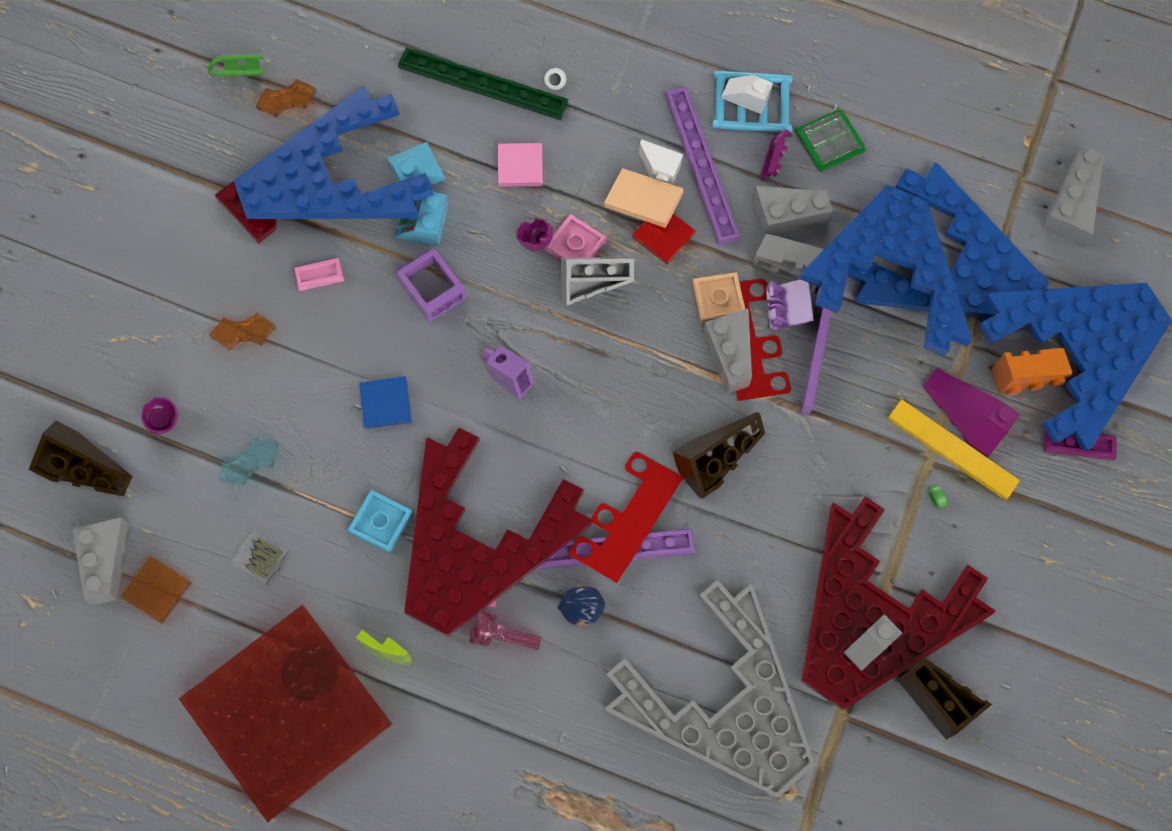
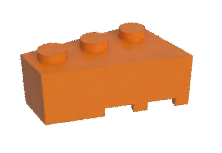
M1064 348L1039 350L1038 354L1030 355L1029 351H1022L1021 356H1012L1011 352L1004 353L991 369L999 395L1008 393L1009 396L1021 393L1025 389L1036 391L1042 389L1045 385L1052 384L1053 387L1066 383V380L1072 375V370Z

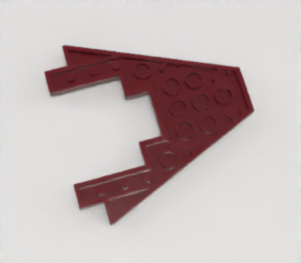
M459 427L447 447L430 438L426 439L404 609L405 615L447 637L570 543L593 523V519L575 511L577 504L584 494V489L563 479L529 540L507 529L495 550L456 530L455 528L466 510L465 507L447 499V496L480 442L479 437Z

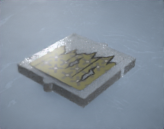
M252 530L244 543L239 545L240 549L230 563L267 585L275 571L280 570L279 566L289 551L257 531Z

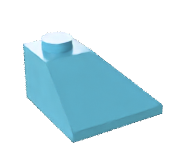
M427 142L386 158L397 182L426 173L431 185L445 180Z

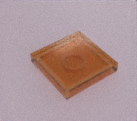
M150 556L120 597L163 624L192 583Z

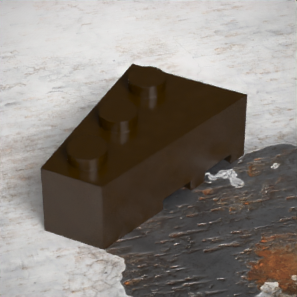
M924 658L897 680L947 740L958 734L992 704L987 700L983 701L977 697L967 686L963 687L951 679V675Z

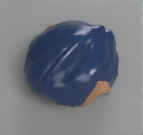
M576 585V587L569 589L565 593L557 609L562 612L564 618L571 624L576 626L595 623L604 612L605 601L596 588Z

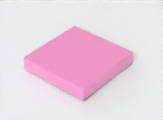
M542 143L498 144V187L543 186Z
M570 214L555 232L551 243L544 250L560 261L561 258L595 257L607 241V237Z

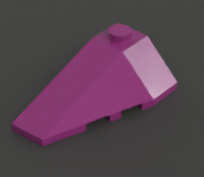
M938 368L934 370L923 385V388L937 406L942 408L948 415L951 424L954 427L956 426L962 433L965 442L987 458L1021 415L1001 400Z

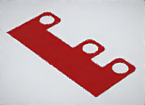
M762 278L740 281L739 284L745 309L749 311L752 378L749 387L736 390L738 401L788 394L791 391L788 374L784 371L765 374L762 364L764 359L780 357L783 354L780 338L776 335L756 338L748 303L767 299V282ZM755 283L761 284L764 287V293L759 297L753 296L750 293V287ZM768 340L774 341L778 347L777 351L773 354L766 353L763 350L764 342ZM779 376L786 381V386L783 390H775L771 386V381L774 377Z
M634 452L625 465V470L643 481L624 511L621 513L613 507L602 503L591 517L593 524L609 532L603 544L600 546L592 540L580 536L569 551L571 557L615 583H618L683 480L681 475L640 452ZM641 458L645 460L647 467L643 472H636L632 469L631 464L634 459ZM609 510L613 514L612 522L609 524L600 523L598 520L599 512ZM581 543H587L591 546L592 553L588 557H580L576 552L577 546Z

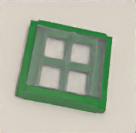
M841 108L795 128L798 139L820 172L866 152L864 143Z

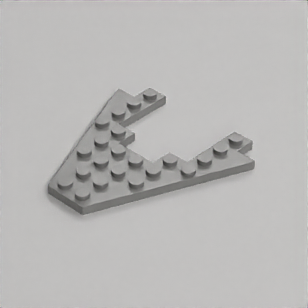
M717 580L702 592L699 598L747 652L729 668L745 686V689L712 718H709L694 700L674 716L625 658L606 674L621 695L604 710L606 713L778 799L815 765L753 585L750 584L733 598Z

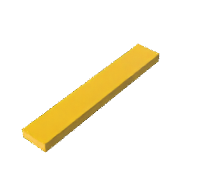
M902 399L887 419L1005 501L1020 482L1015 476Z

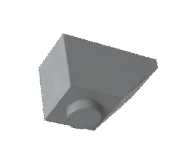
M884 614L844 654L862 671L896 640L902 632Z

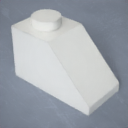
M754 75L731 78L721 98L762 114L769 99L773 83Z
M641 140L639 155L649 176L673 185L681 167L683 154Z

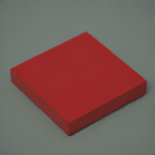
M673 213L666 228L645 221L635 231L632 238L667 265L695 235L696 230Z

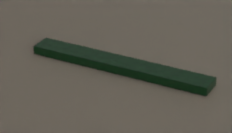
M409 47L405 48L398 63L399 69L560 121L568 105L567 98Z

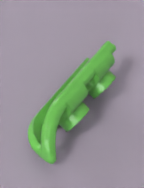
M263 55L220 56L210 62L208 74L224 77L264 74V69H260L259 59L264 58ZM237 60H246V64L238 65ZM224 61V71H212L216 63Z

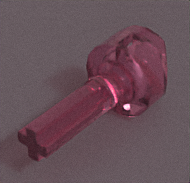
M478 611L476 626L471 629L469 642L488 648L494 638L498 641H505L539 650L542 637L500 625L497 626L495 614Z

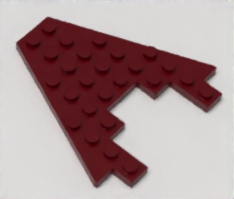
M866 496L853 514H850L834 502L830 506L801 677L802 683L842 711L984 621L996 611L976 598L988 577L968 564L962 570L943 602L921 589L908 608L869 582V578L880 561L860 547L885 509ZM885 614L902 634L860 671L844 652Z

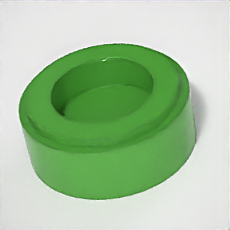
M935 484L928 487V495L933 505L937 509L947 506L946 497L940 486Z

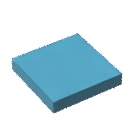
M370 490L347 532L391 554L414 512Z

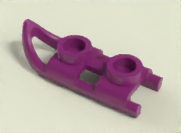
M783 130L771 140L760 173V179L764 180L765 176L769 177L771 175L776 177L782 167L779 164V158H782L787 151L784 138L793 135L789 130Z

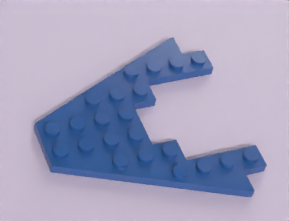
M366 87L360 88L234 179L247 219L419 218L414 201L434 195L426 173L361 194L355 178L332 185L322 159L323 157L343 151L338 138L339 134L400 115L393 95L389 94L371 100Z
M935 162L927 177L910 169H905L895 188L928 201L930 207L954 218L945 236L965 245L951 270V276L956 284L955 288L964 315L987 318L995 316L984 298L990 293L1047 289L1050 282L938 163ZM874 262L869 270L854 264L849 265L847 276L864 285L855 302L859 304L929 311L931 296L911 288L910 280Z
M886 185L799 276L800 280L819 287L815 305L837 313L842 305L849 264L851 263L869 270L873 264L874 255L913 270L910 287L931 296L923 348L946 356L950 349L951 340L966 347L972 342L955 288L956 284L952 279L928 201L890 185Z

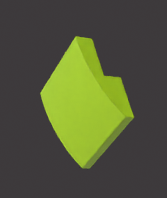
M363 630L356 637L364 649L377 657L398 664L410 665L412 662L409 653L389 637L382 645Z

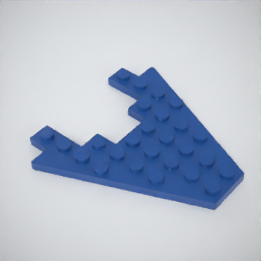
M1148 283L990 293L984 298L995 316L982 322L978 327L990 345L1025 325L1038 344L1055 335L1058 336L1081 372L1080 375L1064 383L1077 404L1041 425L1053 444L1072 434L1081 449L1086 452L1093 447L1171 324L1172 319Z

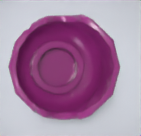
M535 217L531 223L526 221L521 223L517 229L516 238L526 249L539 251L551 243L553 228L547 220Z
M154 397L144 405L141 414L144 427L154 434H165L171 431L176 426L179 417L176 405L168 398Z

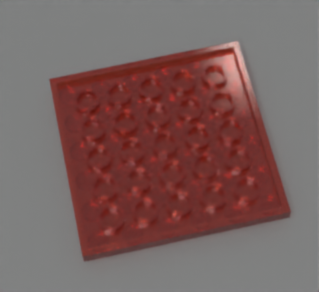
M303 604L179 698L182 705L267 822L273 820L393 725Z

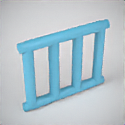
M714 71L713 76L716 79V114L712 128L781 133L783 130H789L792 132V125H789V84L792 83V76ZM754 75L772 83H781L780 124L767 123L768 101L762 114H759V122H746V108L737 105V121L724 120L725 100L721 96L725 90V80Z

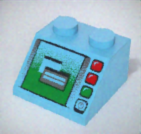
M433 192L434 195L414 201L419 218L399 219L395 239L439 246L448 210L447 194Z

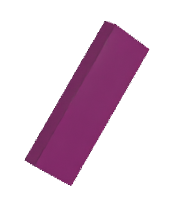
M1044 430V452L1114 461L1116 459V436L1100 434L1093 447L1085 452L1072 434L1053 444Z

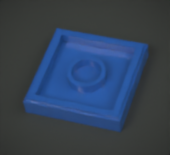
M406 376L359 382L365 429L412 423Z

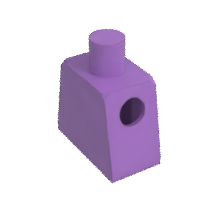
M503 346L499 347L495 352L487 348L482 353L481 359L486 362L490 376L516 398L520 399L534 384L528 362Z

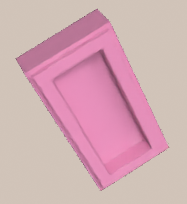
M339 258L294 268L299 291L344 281Z

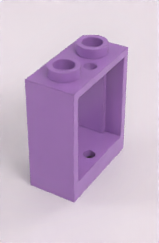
M435 248L421 253L418 259L411 263H405L396 272L398 282L428 322L467 298L465 288ZM435 262L453 287L426 303L409 278Z

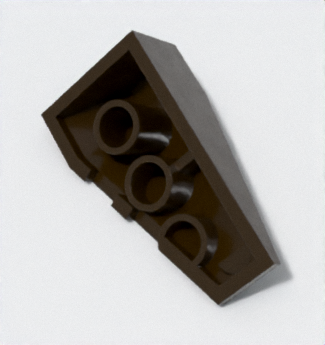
M756 412L690 440L672 452L679 474L699 498L703 499L717 490L725 482L723 478L730 470L734 471L738 466L737 461L742 455L749 453L765 434L760 413Z
M55 421L43 432L28 469L49 481L59 482L61 480L71 482L72 486H89L99 492L123 497L133 478L131 474L78 431L58 421Z

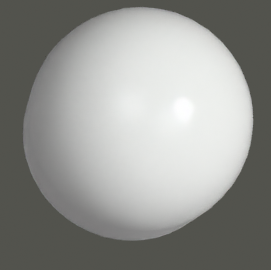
M552 68L546 72L544 82L549 89L559 90L566 83V74L560 68ZM555 73L561 77L560 84L556 86L550 83V76Z

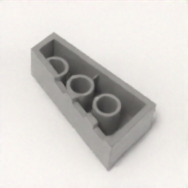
M1084 145L1082 146L1070 166L1043 228L1082 246L1088 242L1094 231L1104 154Z

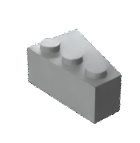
M755 186L752 197L764 237L766 233L777 235L827 224L833 212L826 191Z
M766 233L752 265L792 282L800 280L799 276L803 270L824 249ZM810 284V291L814 293L817 286Z
M631 257L561 258V303L566 306L579 300L593 297V295L634 282V258Z
M748 309L705 322L703 334L727 394L749 387L752 370Z
M122 517L72 529L84 600L92 606L118 599L122 574L121 565L123 554H125L126 534L129 531L130 525Z

